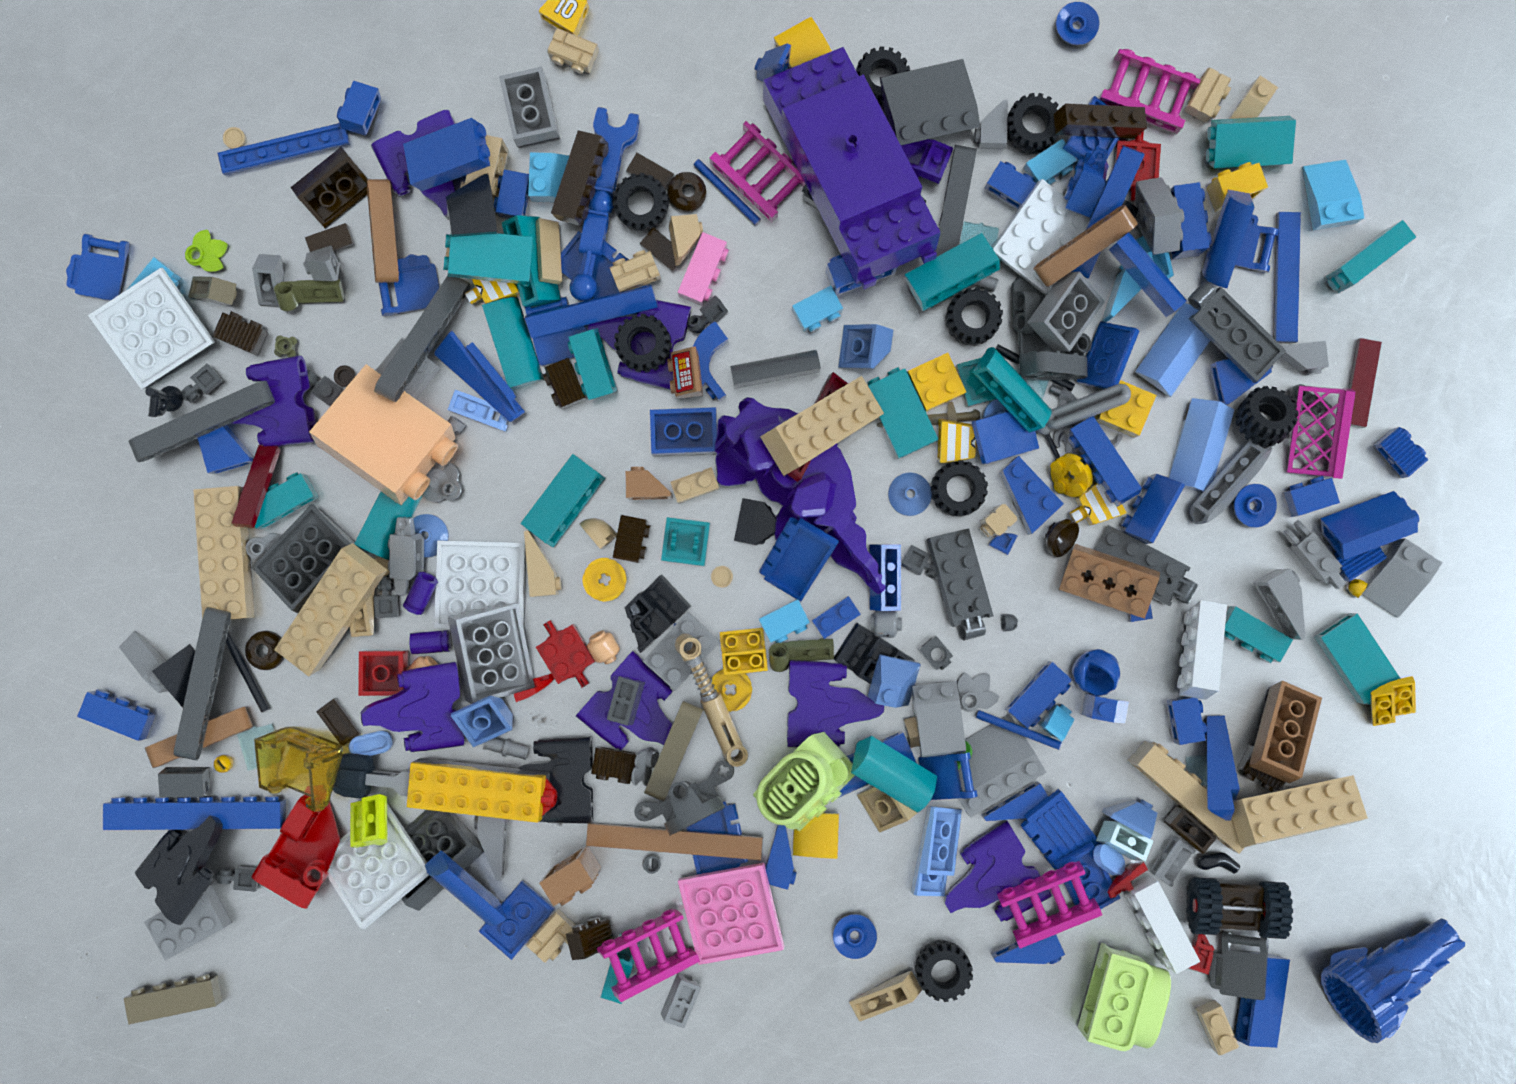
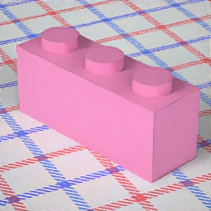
M702 232L679 287V297L703 306L704 301H709L713 291L710 289L713 281L717 282L721 269H718L721 261H726L729 253L726 241Z

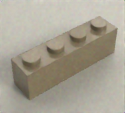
M209 974L197 976L196 980L188 981V978L174 981V984L169 986L166 983L156 984L152 986L153 989L145 990L144 987L131 990L130 995L123 998L128 1025L216 1007L223 1001L218 975L210 977Z

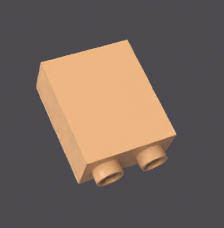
M366 364L309 433L319 448L399 505H402L408 497L413 500L421 497L430 483V478L426 474L436 462L441 466L446 465L454 456L458 444L453 442L456 438L452 425L405 391L395 403L375 393L374 389L381 374Z

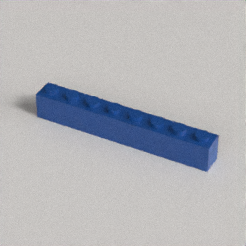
M213 796L199 797V800H191V797H177V800H169V797H155V801H147V797H134L133 801H125V797H113L110 802L103 803V830H190L199 827L209 815L220 819L223 823L222 829H280L286 820V799H279V796H265V800H257V796H244L243 800H235V796H223L221 800H213Z

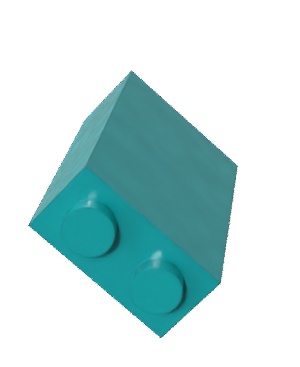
M1288 115L1211 120V127L1207 129V138L1210 140L1209 149L1206 150V161L1213 168L1239 167L1248 162H1251L1252 165L1260 163V166L1292 164L1296 119Z
M1404 220L1389 227L1326 275L1329 286L1338 293L1354 286L1414 240L1416 235Z
M451 233L446 234L445 248H449V257L444 256L443 270H448V277L528 285L533 237L499 233L451 237Z
M897 367L887 372V377L880 380L878 376L867 383L884 412L878 418L897 458L900 459L939 439L906 369L900 370Z
M1358 613L1346 615L1314 637L1357 703L1371 704L1372 691L1386 683L1401 679Z

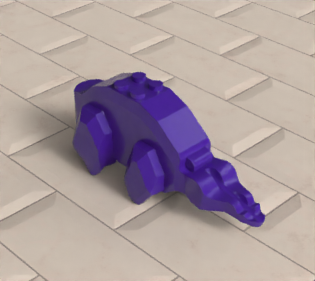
M746 397L739 403L740 413L736 418L726 415L721 416L718 419L715 452L717 453L715 465L718 483L722 486L746 485L756 479L760 491L770 501L783 505L776 516V541L791 517L797 520L802 518L839 541L830 555L836 564L857 573L876 594L882 593L886 586L881 582L882 574L878 573V563L867 551V535L865 530L855 523L857 517L853 510L856 507V498L851 470L841 450L837 447L838 444L814 457L802 479L797 482L787 474L783 476L760 436L798 413L785 408L767 407L757 402L754 398Z

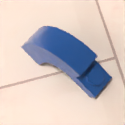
M714 321L700 333L693 347L696 346L699 354L702 388L707 385L708 388L705 390L711 399L714 400L716 398L720 402L726 398V394L711 375L709 363L713 354L728 343V338Z

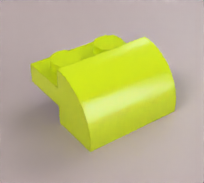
M377 794L364 797L362 801L350 803V847L359 848L373 844L379 846L388 842L387 796Z

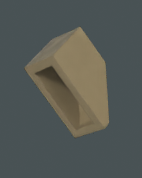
M193 276L188 297L221 305H232L237 295V284L215 277Z

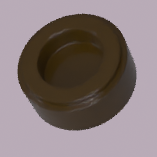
M342 365L335 370L334 381L339 386L346 388L357 373L350 366Z

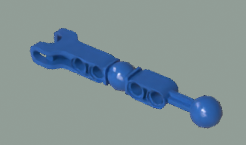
M598 107L593 122L594 132L596 135H601L608 142L609 151L603 160L602 173L597 178L595 195L590 199L588 216L583 224L579 245V253L583 254L580 273L572 278L569 285L571 295L580 301L590 300L597 291V283L592 277L596 256L601 257L603 254L609 214L614 208L613 193L617 186L623 152L637 140L640 123L639 114L630 113L623 126L613 127L608 124L607 109Z

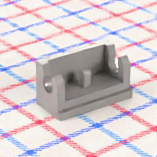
M1173 836L1150 870V873L1172 887L1173 881L1196 850Z
M677 973L661 1011L664 1022L685 1028L701 989L696 980L691 979L690 981L684 975Z

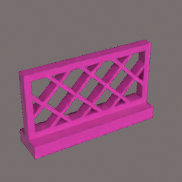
M1298 386L1297 408L1295 410L1298 411L1299 415L1297 417L1298 421L1292 429L1287 464L1288 473L1330 476L1343 479L1355 399V391L1353 389ZM1303 391H1312L1318 398L1307 406L1302 401ZM1317 392H1323L1324 394L1319 396ZM1330 393L1339 394L1338 402L1329 408L1323 398ZM1321 401L1328 410L1316 418L1310 408ZM1308 411L1315 420L1306 427H1303L1299 422V418ZM1331 413L1335 418V424L1326 430L1320 420ZM1318 423L1325 432L1313 439L1306 430ZM1334 429L1332 437L1329 432H1331ZM1305 432L1311 442L1300 449L1296 444V439ZM1325 435H1328L1332 440V444L1323 451L1316 442ZM1315 444L1321 454L1310 461L1304 454V451ZM1300 454L1309 462L1302 468H1293V460ZM1325 456L1329 461L1328 471L1318 470L1314 463Z

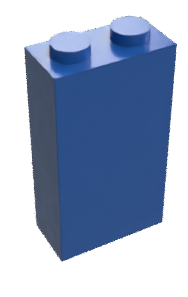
M471 117L404 143L410 185L424 191L489 167L490 151L486 145V129L483 124Z
M1395 491L1321 518V529L1325 539L1340 557L1346 560L1417 533L1420 519L1418 513L1407 505L1406 500Z

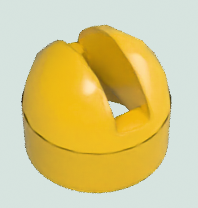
M1353 579L1348 585V590L1353 596L1359 598L1368 583L1360 579Z
M228 755L218 756L214 760V769L220 773L230 771L233 767L232 758ZM218 761L221 762V764L225 767V769H223V768L221 767V765L218 763Z

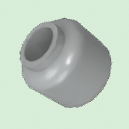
M876 611L875 614H871V631L874 632L876 637L894 638L897 635V631H902V618L898 617L897 611Z

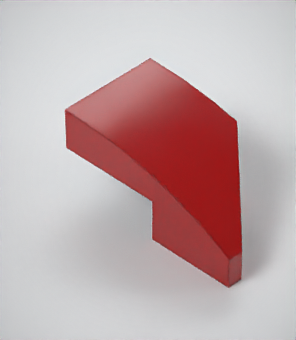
M548 674L534 678L535 687L514 693L515 701L524 700L542 691L553 682V675Z
M1131 863L1125 867L1123 874L1117 875L1107 892L1109 897L1114 898L1123 891L1129 892L1134 890L1130 881L1148 870L1145 863Z
M1195 934L1191 945L1200 962L1187 969L1209 975L1215 949L1213 945H1210L1205 935Z

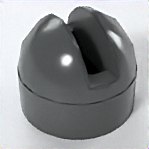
M1002 614V631L1015 630L1018 626L1017 617L1013 614Z
M654 855L646 856L642 862L643 869L649 874L658 872L661 866L660 860ZM652 858V869H648L649 859Z

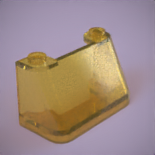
M284 727L254 739L259 788L276 794L288 787L309 796L305 801L306 807L314 812L322 811L328 806L343 757L341 744L298 727Z

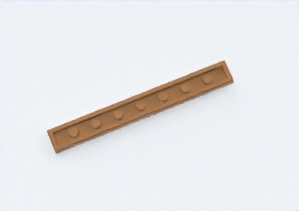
M599 823L587 825L586 846L751 860L762 859L763 837L685 830L669 836L666 829Z

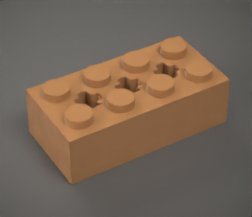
M1075 544L1059 590L1145 619L1160 578V572ZM1086 570H1090L1092 576L1086 577ZM1108 577L1113 578V583H1106ZM1134 585V590L1128 591L1127 587Z
M1283 680L1271 686L1249 766L1289 784L1302 778L1322 697Z
M585 846L551 867L539 884L553 906L558 903L563 906L573 899L572 897L577 891L582 894L592 887V884L597 879L596 877L599 875L598 872L601 866L589 846Z

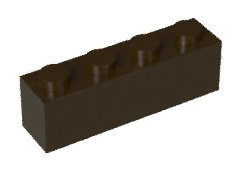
M1065 103L1053 114L1056 135L1135 138L1147 129L1145 107Z
M577 131L551 214L556 219L582 226L583 221L587 218L590 199L595 195V184L597 178L601 176L602 163L609 151L608 142L601 135Z

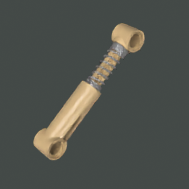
M686 633L681 634L675 641V649L687 666H689L688 669H691L690 674H693V679L696 680L697 690L701 692L700 703L722 750V756L730 765L734 767L742 766L748 759V752L741 742L721 693L714 689L715 685L711 684L712 679L709 678L708 669L704 668L705 663L702 662L701 644L694 636ZM687 642H692V648L689 651H684V645ZM723 725H724V728H725V730H726V732H727V735H728L730 741H728V739H727V737H726V734H725V732H724V730H723V728H722ZM739 749L738 755L731 757L732 751Z

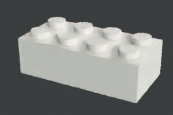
M1200 600L1188 612L1186 611L1184 615L1186 633H1183L1181 644L1184 646V653L1181 654L1179 661L1182 673L1177 681V688H1180L1179 695L1206 700L1219 691L1227 611L1226 604Z
M1148 874L1133 881L1131 884L1134 890L1129 891L1125 896L1130 905H1133L1138 911L1135 915L1139 923L1148 930L1145 934L1151 945H1154L1159 951L1156 955L1161 964L1165 965L1167 970L1171 969L1178 974L1199 963L1200 960L1159 882Z

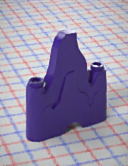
M442 110L419 120L416 131L411 135L395 131L371 144V148L386 178L390 180V184L398 196H403L410 192L403 144L455 124L450 110ZM453 180L421 191L427 199L438 205L445 217H448L446 196L456 191Z
M657 300V308L637 312V317L641 316V314H646L648 317L652 315L663 323L671 337L672 349L669 351L671 353L677 343L685 340L692 307ZM632 316L616 317L589 324L588 331L598 328L601 339L613 350L617 351L614 347V342H616L614 338L615 333L619 332L617 328L619 325L623 326L625 324L624 320L626 318L628 320L632 319ZM641 332L633 338L631 349L637 355H646L654 349L656 339L652 333ZM671 354L669 358L665 359L666 363L664 365H659V369L656 371L651 369L649 373L631 370L620 361L617 374L637 382L671 390L670 381L674 380L673 372L668 370L667 359L671 358Z
M299 355L266 361L247 367L246 376L248 380L253 382L267 381L275 403L232 423L254 425L263 429L257 434L258 443L263 446H284L315 442L309 433L316 424L314 409L306 405L303 400L304 393L310 388L304 358Z
M632 651L610 676L612 681L611 690L607 692L597 691L575 716L603 740L620 751L629 742L627 735L620 729V725L644 741L657 742L662 745L665 744L673 725L658 702V699L665 701L673 691L664 680L643 662L642 658ZM619 676L645 682L634 724L629 726L607 720Z
M789 660L788 692L797 699V705L787 715V747H799L808 737L821 732H825L840 747V744H845V731H840V727L854 722L877 718L884 713L885 706L875 704L869 697L857 689L829 685L830 681L846 679L847 665H842V663Z
M456 662L402 671L401 674H397L399 688L403 687V690L365 706L360 712L363 726H381L394 732L417 731L404 738L405 751L418 752L464 746V734L451 717V713L457 711L452 709V705L460 697Z
M1008 821L963 849V852L960 853L967 865L971 863L973 866L949 890L945 896L944 903L950 913L963 908H982L999 900L997 894L1005 888L1015 887L1027 879L1040 877L1039 872L1034 866L1023 865L1022 858L1025 854V849ZM1049 889L1038 893L1041 902L1052 897ZM1030 897L1017 902L1022 913L1033 907ZM1000 903L997 906L998 909L994 910L1001 922L1014 918L1009 905L1002 907Z

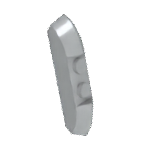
M1250 440L1192 504L1189 512L1194 524L1208 523L1228 507L1240 490L1255 477L1272 452V447L1269 444L1264 447L1260 443L1255 445Z

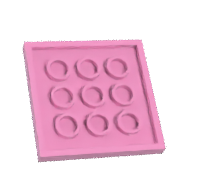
M764 863L679 878L678 885L694 949L700 960L698 965L784 950L785 946Z

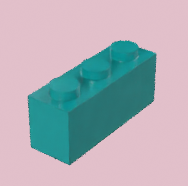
M598 328L569 336L568 348L570 353L575 356V370L578 375H581L583 381L581 388L584 396L591 400L618 391Z
M296 472L286 478L287 481L281 485L277 483L268 488L255 525L256 529L263 530L319 498L307 475Z
M1230 606L1226 612L1224 638L1230 641L1235 639L1241 642L1240 647L1251 653L1253 650L1261 654L1259 658L1270 664L1272 661L1281 662L1293 639L1237 606Z

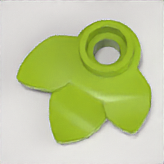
M202 230L193 237L192 245L185 251V259L189 264L200 266L207 272L220 271L223 269V264L219 258L226 253L228 244L222 240L211 239L209 230ZM196 252L200 253V257L198 259H194V254Z

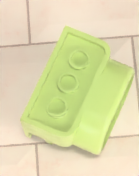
M825 732L813 734L793 753L786 755L761 780L753 796L757 801L761 814L768 821L777 825H784L788 829L801 831L813 818H818L827 810L825 806L830 801L833 803L841 796L840 790L855 776L851 773L853 763Z
M1101 942L1077 1028L1088 1042L1119 1051L1130 1050L1133 1045L1146 1049L1151 1048L1159 1036L1171 992L1169 972L1166 969L1147 964L1137 955L1130 954L1124 950L1119 951L1109 948L1105 943Z

